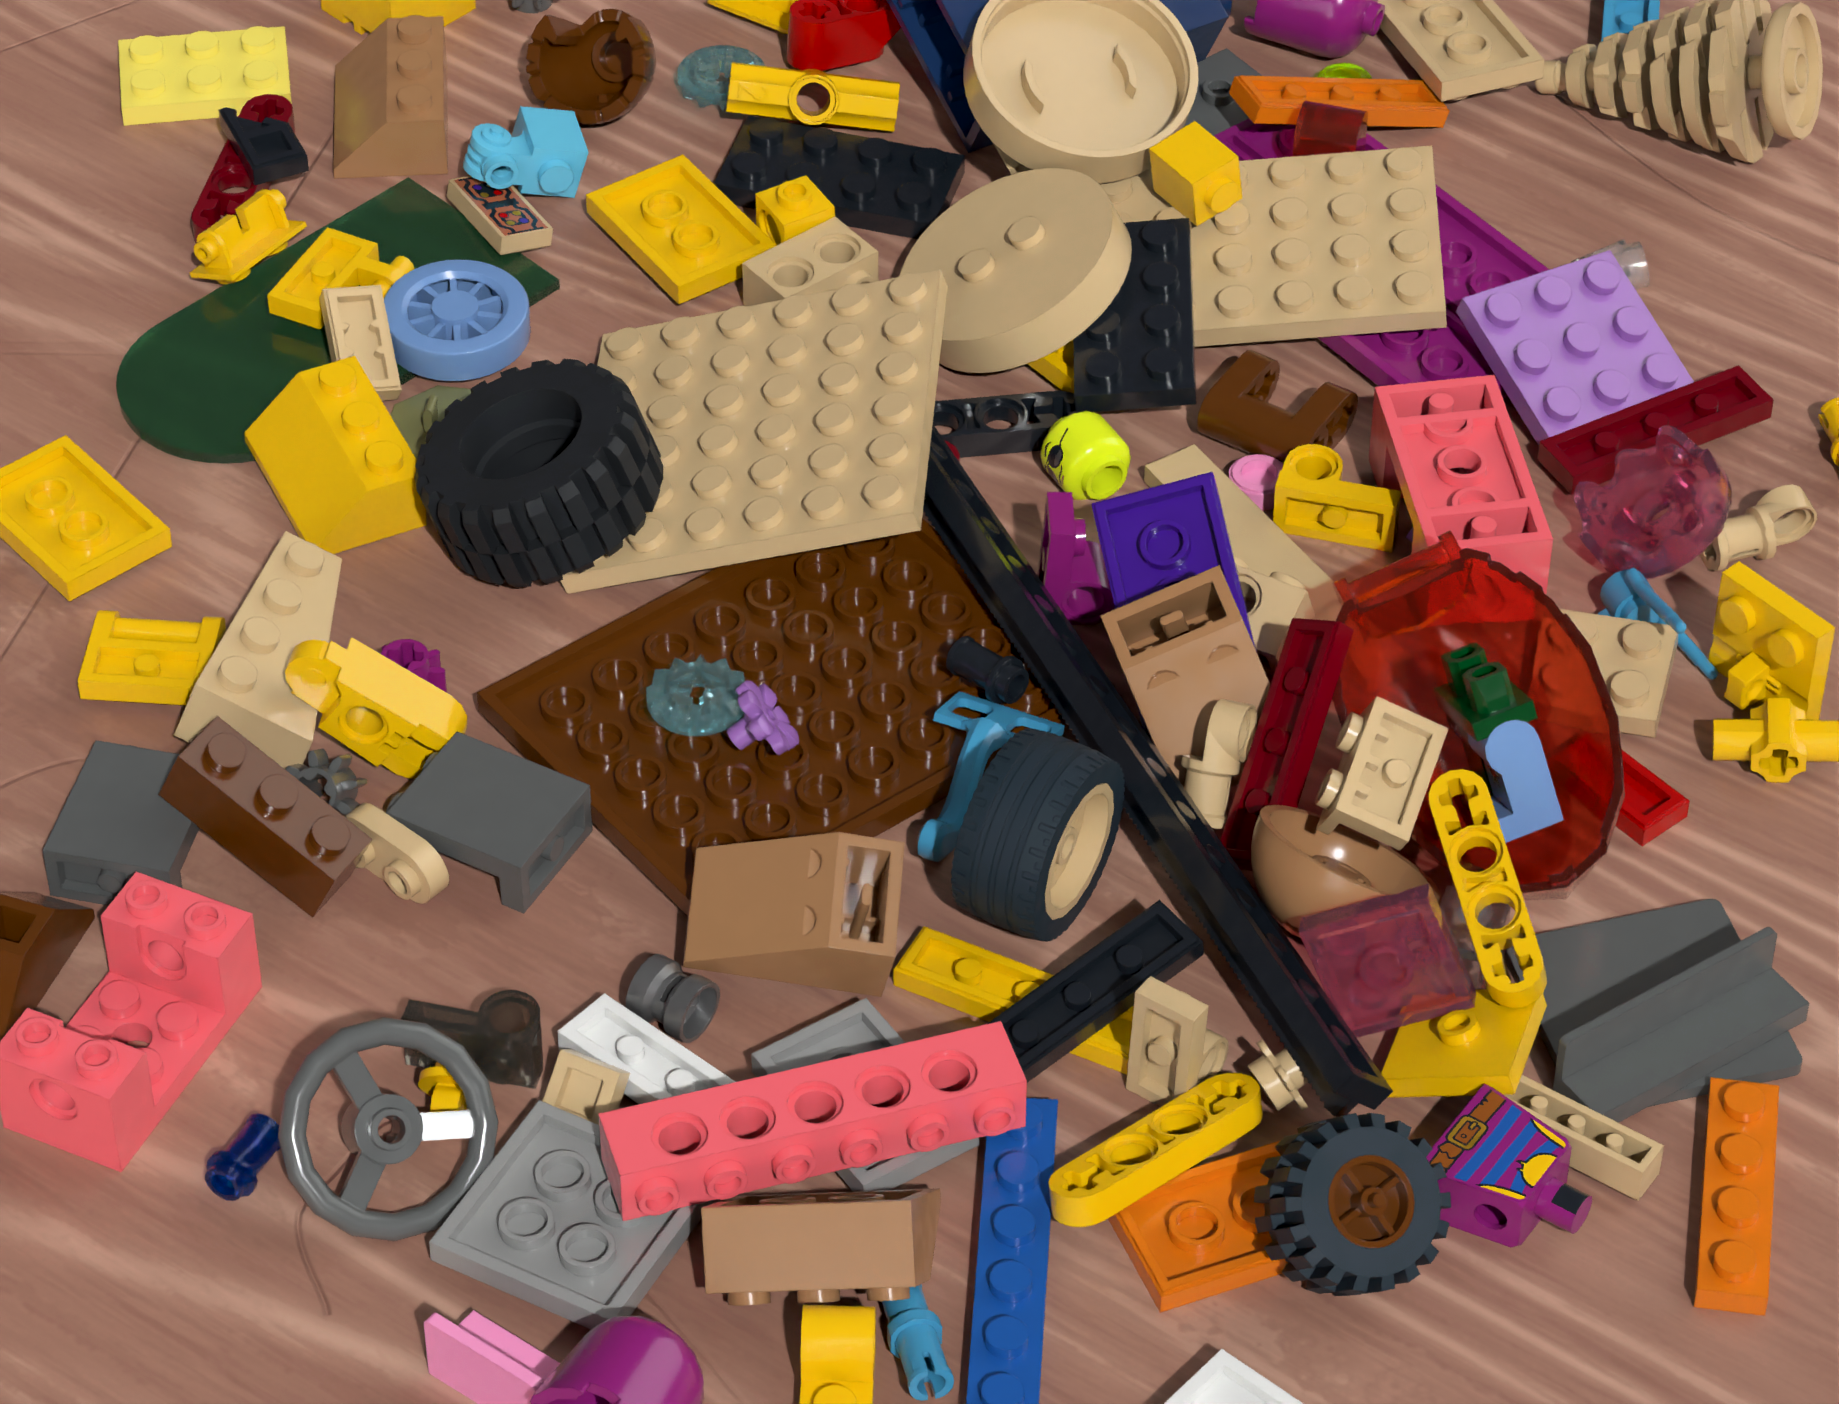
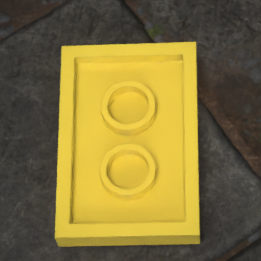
M254 26L244 30L197 31L191 34L159 37L144 35L135 39L118 40L121 109L124 126L219 118L218 110L225 107L237 110V116H239L248 100L264 94L283 96L292 104L285 26L269 28Z

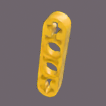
M1464 769L1450 770L1440 775L1433 782L1429 791V805L1483 979L1490 996L1500 1005L1510 1008L1526 1007L1537 1001L1544 993L1547 984L1546 970L1537 938L1486 783L1482 777L1473 771ZM1464 794L1465 799L1468 801L1474 824L1461 829L1456 809L1452 805V797ZM1473 847H1487L1497 854L1492 866L1481 872L1467 871L1459 864L1463 854ZM1492 903L1508 904L1515 910L1511 922L1498 929L1486 928L1477 919L1484 907ZM1513 946L1519 968L1523 971L1524 980L1511 984L1509 977L1506 975L1501 950Z
M1224 1073L1208 1078L1057 1169L1048 1181L1053 1218L1059 1223L1070 1227H1086L1103 1222L1253 1130L1261 1123L1263 1117L1258 1081L1242 1073Z

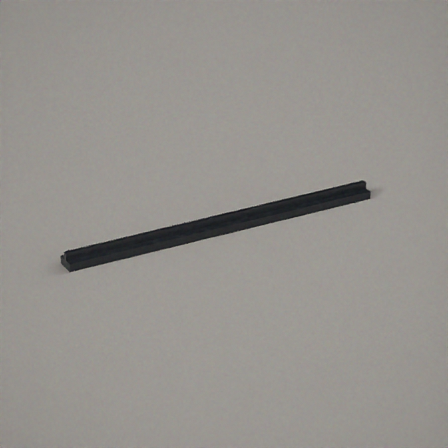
M932 425L923 512L928 517V521L931 522V526L935 527V531L941 536L944 545L948 546L947 549L951 551V555L957 560V564L961 566L960 569L964 570L967 579L970 580V583L974 585V589L980 594V598L987 604L990 613L994 614L993 618L997 619L1000 628L1004 629V633L1007 634L1010 643L1014 644L1017 653L1021 654L1020 658L1024 659L1027 668L1031 669L1034 678L1038 679L1037 683L1041 684V688L1045 690L1044 693L1048 694L1051 703L1055 705L1058 714L1062 715L1065 724L1069 725V729L1072 730V734L1076 736L1079 744L1097 750L1119 763L1124 773L1123 779H1125L1123 808L1126 809L1125 813L1129 814V819L1133 820V824L1140 831V835L1144 836V840L1151 847V851L1155 852L1158 862L1162 863V867L1166 869L1169 878L1173 879V884L1177 885V889L1181 891L1180 894L1184 896L1188 906L1192 907V911L1196 913L1195 917L1199 918L1203 928L1207 929V934L1211 935L1210 939L1214 940V945L1218 946L1222 956L1226 957V962L1230 963L1229 967L1233 968V973L1237 974V979L1241 980V984L1245 986L1249 996L1253 997V1002L1257 1003L1256 1007L1261 1009L1260 1013L1264 1014V1019L1268 1020V1025L1272 1026V1030L1276 1032L1280 1042L1284 1043V1048L1288 1049V1053L1292 1055L1293 1060L1300 1067V1072L1304 1073V1077L1308 1079V1083L1312 1085V1089L1316 1091L1320 1101L1324 1102V1108L1334 1117L1347 1115L1358 1103L1375 1110L1393 1090L940 433Z

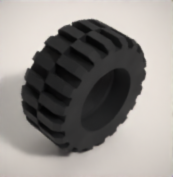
M562 359L560 364H554L549 360L532 362L530 368L519 370L517 367H513L500 372L501 377L488 384L485 380L470 389L471 394L462 401L456 399L445 409V418L441 422L434 421L427 432L426 444H421L415 466L416 474L414 479L416 490L450 557L455 560L458 567L470 575L500 586L506 580L509 585L514 587H531L532 581L541 580L549 584L563 580V574L577 570L580 574L594 567L593 561L605 554L610 557L623 547V539L629 534L634 536L645 524V512H652L660 493L659 488L663 480L664 466L660 459L659 449L629 387L621 378L613 375L611 371L592 363L586 366L585 363L575 359Z

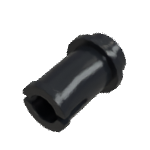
M963 636L952 645L946 659L947 669L952 674L961 676L985 690L988 700L997 704L1004 702L1013 704L1023 696L1029 684V673L1024 669L1020 659L1013 655L1003 658L977 643L970 636Z

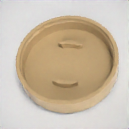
M989 0L977 20L965 57L963 82L969 107L981 129L996 146L1012 159L1031 170L1042 168L1070 169L1090 176L1098 183H1108L1127 179L1150 169L1149 148L1185 126L1197 93L1198 65L1192 43L1186 31L1173 13L1159 0Z
M1062 168L1032 169L990 182L950 206L929 225L916 241L906 257L900 276L906 273H922L941 269L948 290L939 364L967 373L998 372L1028 364L1056 351L1080 335L1101 316L1118 294L1128 273L1132 253L1131 238L1128 229L1104 188L1090 176Z

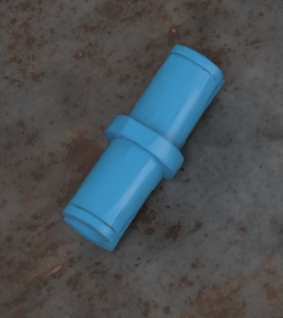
M922 1284L910 1287L909 1299L881 1301L888 1320L887 1342L890 1351L901 1359L908 1380L907 1385L910 1395L916 1400H928L925 1382L930 1383L935 1399L948 1394L953 1388L954 1377L947 1365L941 1347L942 1325L939 1317L928 1309L922 1291Z

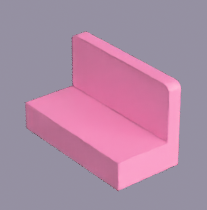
M474 1310L459 1325L454 1324L435 1312L424 1322L429 1374L477 1404H531L532 1396L560 1364Z

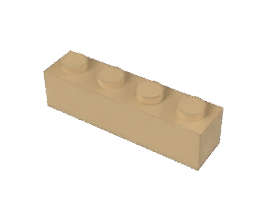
M1521 1075L1515 1094L1504 1095L1569 1141L1572 1147L1570 1167L1639 1201L1659 1175L1664 1145L1524 1075Z

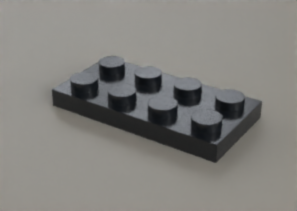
M748 116L714 185L736 206L756 209L755 193L806 175L835 206V217L846 226L919 239L929 225L950 207L965 173V155L945 152L937 148H924L891 142L882 138H869L841 133L828 128H814L781 122L773 118Z
M1189 218L1124 223L1128 229L1132 246L1131 262L1124 283L1101 316L1073 339L1076 413L1197 404L1192 250Z

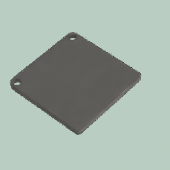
M1706 899L1535 934L1543 957L1547 984L1543 993L1547 1007L1538 1031L1555 1067L1559 1040L1563 1035L1740 942L1741 940L1722 904L1716 899ZM1512 946L1505 951V962L1515 983H1519L1524 980L1523 971L1519 968ZM1789 1031L1651 1106L1707 1095L1711 1077L1764 1083L1796 1076L1801 1071L1803 1059Z

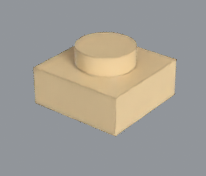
M560 1049L543 1102L599 1125V1113L619 1109L630 1072L572 1049Z

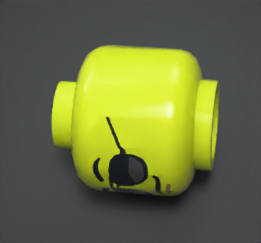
M1090 411L1072 413L1056 421L1045 437L1040 453L1044 469L1065 492H1072L1074 500H1100L1113 495L1125 482L1131 460L1130 450L1126 442L1101 415Z

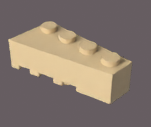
M285 531L195 683L174 736L192 743L216 716H219L285 770L289 765L304 763L313 742L318 711L291 693L292 688H290L286 681L285 670L294 647L299 643L313 639L329 643L342 558Z

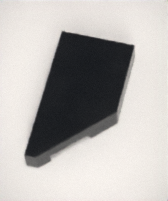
M225 107L218 110L220 126L254 185L309 171L307 154L288 122L265 117L261 123L237 117V110Z

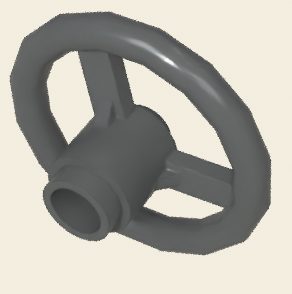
M381 1017L341 1028L306 1055L284 1092L278 1139L288 1179L315 1215L351 1236L398 1241L437 1230L442 1226L493 1160L499 1122L489 1081L462 1044L427 1023ZM383 1045L417 1049L445 1066L463 1091L468 1110L419 1112L408 1099L395 1094L381 1093L358 1052ZM332 1069L352 1101L343 1116L341 1130L347 1148L356 1156L339 1196L332 1192L314 1168L306 1137L310 1102L325 1076ZM383 1118L392 1121V1133L386 1136L385 1142L378 1134V1126ZM469 1138L467 1156L453 1181L425 1205L396 1213L366 1210L386 1164H396L406 1160L417 1150L421 1141Z

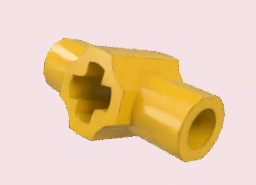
M1767 698L1764 704L1758 708L1750 709V719L1713 718V761H1750V770L1762 775L1766 782L1788 783L1793 776L1806 771V762H1839V720L1806 719L1805 710L1793 705L1790 698Z

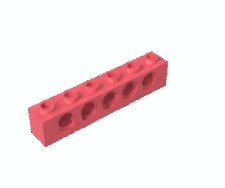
M1001 1021L599 1113L601 1160L622 1220L627 1221L648 1215L656 1216L686 1206L716 1199H729L754 1190L784 1183H797L806 1178L852 1167H865L877 1161L916 1152H929L941 1146L984 1136H997L1009 1130L1026 1127L1027 1080Z

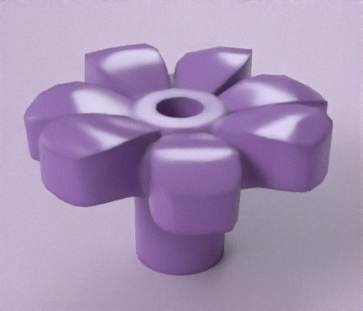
M747 680L736 688V692L739 695L738 704L744 711L745 717L727 729V733L732 743L738 749L743 750L755 740H767L773 751L781 755L799 744L797 731L790 725L787 714L780 706L774 707L777 702V696L765 683L757 686L754 682Z

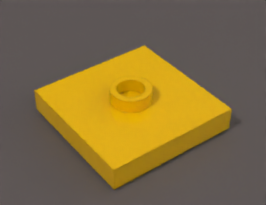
M1487 989L1413 992L1381 1072L1393 1090L1388 1097L1474 1096L1484 1083L1503 1095L1515 1094L1547 1007L1544 995L1542 994L1536 1002L1526 1007L1510 1008L1502 1006L1493 1000Z

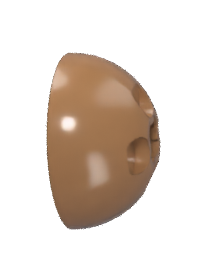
M1268 805L1261 809L1255 823L1251 843V865L1258 892L1265 906L1278 923L1288 932L1306 940L1311 945L1338 953H1363L1378 950L1392 945L1412 933L1427 919L1437 905L1441 895L1436 884L1412 862L1377 840L1340 823L1327 835L1316 830L1321 815L1303 809L1283 805Z

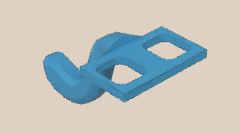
M960 691L936 710L933 721L966 731L967 737L959 755L950 790L937 820H928L918 833V855L929 861L939 862L956 847L964 815L967 812L974 791L983 777L988 758L1016 734L1010 732L1014 727L1024 726L1062 736L1065 725ZM957 707H966L985 713L987 716L985 718L970 719L952 713V711Z

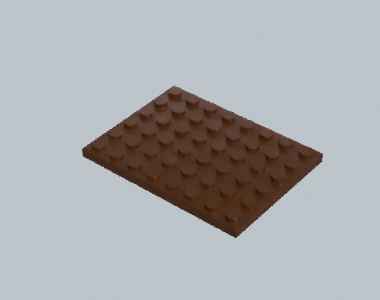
M923 518L921 531L717 567L477 692L478 711L529 761L590 785L592 823L687 916L689 913L696 848L835 832L876 837L948 796L958 758L967 736L966 731L933 721L934 713L959 691L988 700L985 690L961 676L952 674L946 667L948 652L952 645L963 636H970L975 639L974 641L1003 658L1013 655L1022 661L1024 669L1028 671L1029 684L1023 696L1013 704L1004 702L1000 705L1065 725L1064 731L1069 729V725L1065 724L1062 715L1058 714V710L1051 703L1048 694L1044 693L1045 690L1041 688V684L1037 683L1038 679L1034 678L1031 669L1027 668L1024 659L1020 658L1021 654L1017 653L1014 644L1010 643V639L1007 638L1004 629L1000 628L997 619L993 618L994 614L990 613L987 604L984 603V600L980 598V594L974 589V585L967 579L964 570L960 569L961 566L957 564V560L951 555V551L947 549L948 546L944 545V541L941 540V536L938 535L935 528ZM744 681H752L757 686L765 683L776 694L777 702L774 707L780 706L787 714L790 725L794 727L799 735V744L789 751L787 750L778 755L773 751L767 740H755L743 750L738 749L732 743L727 729L745 717L744 711L738 704L739 695L736 692V688ZM957 707L952 711V713L970 719L985 718L987 716L985 713L966 707ZM1016 726L1010 732L1019 733L1020 730L1028 727ZM1001 748L994 751L990 755L986 763L984 772L989 767L990 762L992 761V759L995 758L997 752L1000 751Z

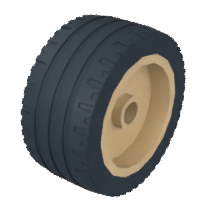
M1026 728L1014 734L990 762L989 767L978 783L977 789L974 791L967 812L964 815L956 841L957 844L954 850L951 869V891L957 905L980 919L1024 937L1048 942L1061 936L1074 922L1085 907L1088 899H1090L1112 851L1111 849L1121 820L1125 792L1124 773L1119 763L1097 750L1075 743L1054 733Z

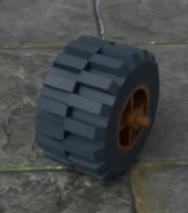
M1354 1113L1306 1124L1297 1128L1298 1134L1285 1136L1275 1146L1281 1156L1265 1159L1260 1170L1261 1174L1269 1178L1268 1184L1255 1187L1254 1202L1263 1203L1265 1209V1216L1256 1217L1255 1223L1258 1233L1269 1231L1272 1242L1266 1245L1264 1249L1271 1261L1279 1259L1287 1261L1282 1273L1292 1282L1307 1280V1290L1318 1294L1333 1292L1334 1296L1382 1292L1395 1289V1284L1409 1283L1420 1275L1417 1266L1432 1263L1439 1253L1431 1244L1432 1240L1446 1238L1450 1223L1440 1220L1441 1209L1451 1208L1450 1192L1440 1193L1437 1180L1447 1177L1442 1163L1430 1164L1426 1158L1433 1148L1423 1137L1408 1140L1412 1127L1400 1120L1385 1123V1115L1367 1113L1357 1116Z

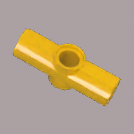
M731 62L726 112L799 120L808 125L825 123L894 132L899 103L900 82L827 74L817 69L802 71ZM816 82L822 84L829 92V98L824 107L817 111L803 109L797 102L799 90L808 83Z

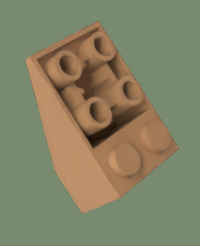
M1220 565L1100 615L1155 747L1183 787L1185 785L1187 769L1181 765L1182 756L1204 755L1209 720L1217 701L1225 699L1254 705L1257 711L1258 725L1270 683ZM1246 760L1241 762L1239 774L1232 776L1230 787L1239 784Z
M835 832L696 848L683 967L881 997L896 956L905 842Z

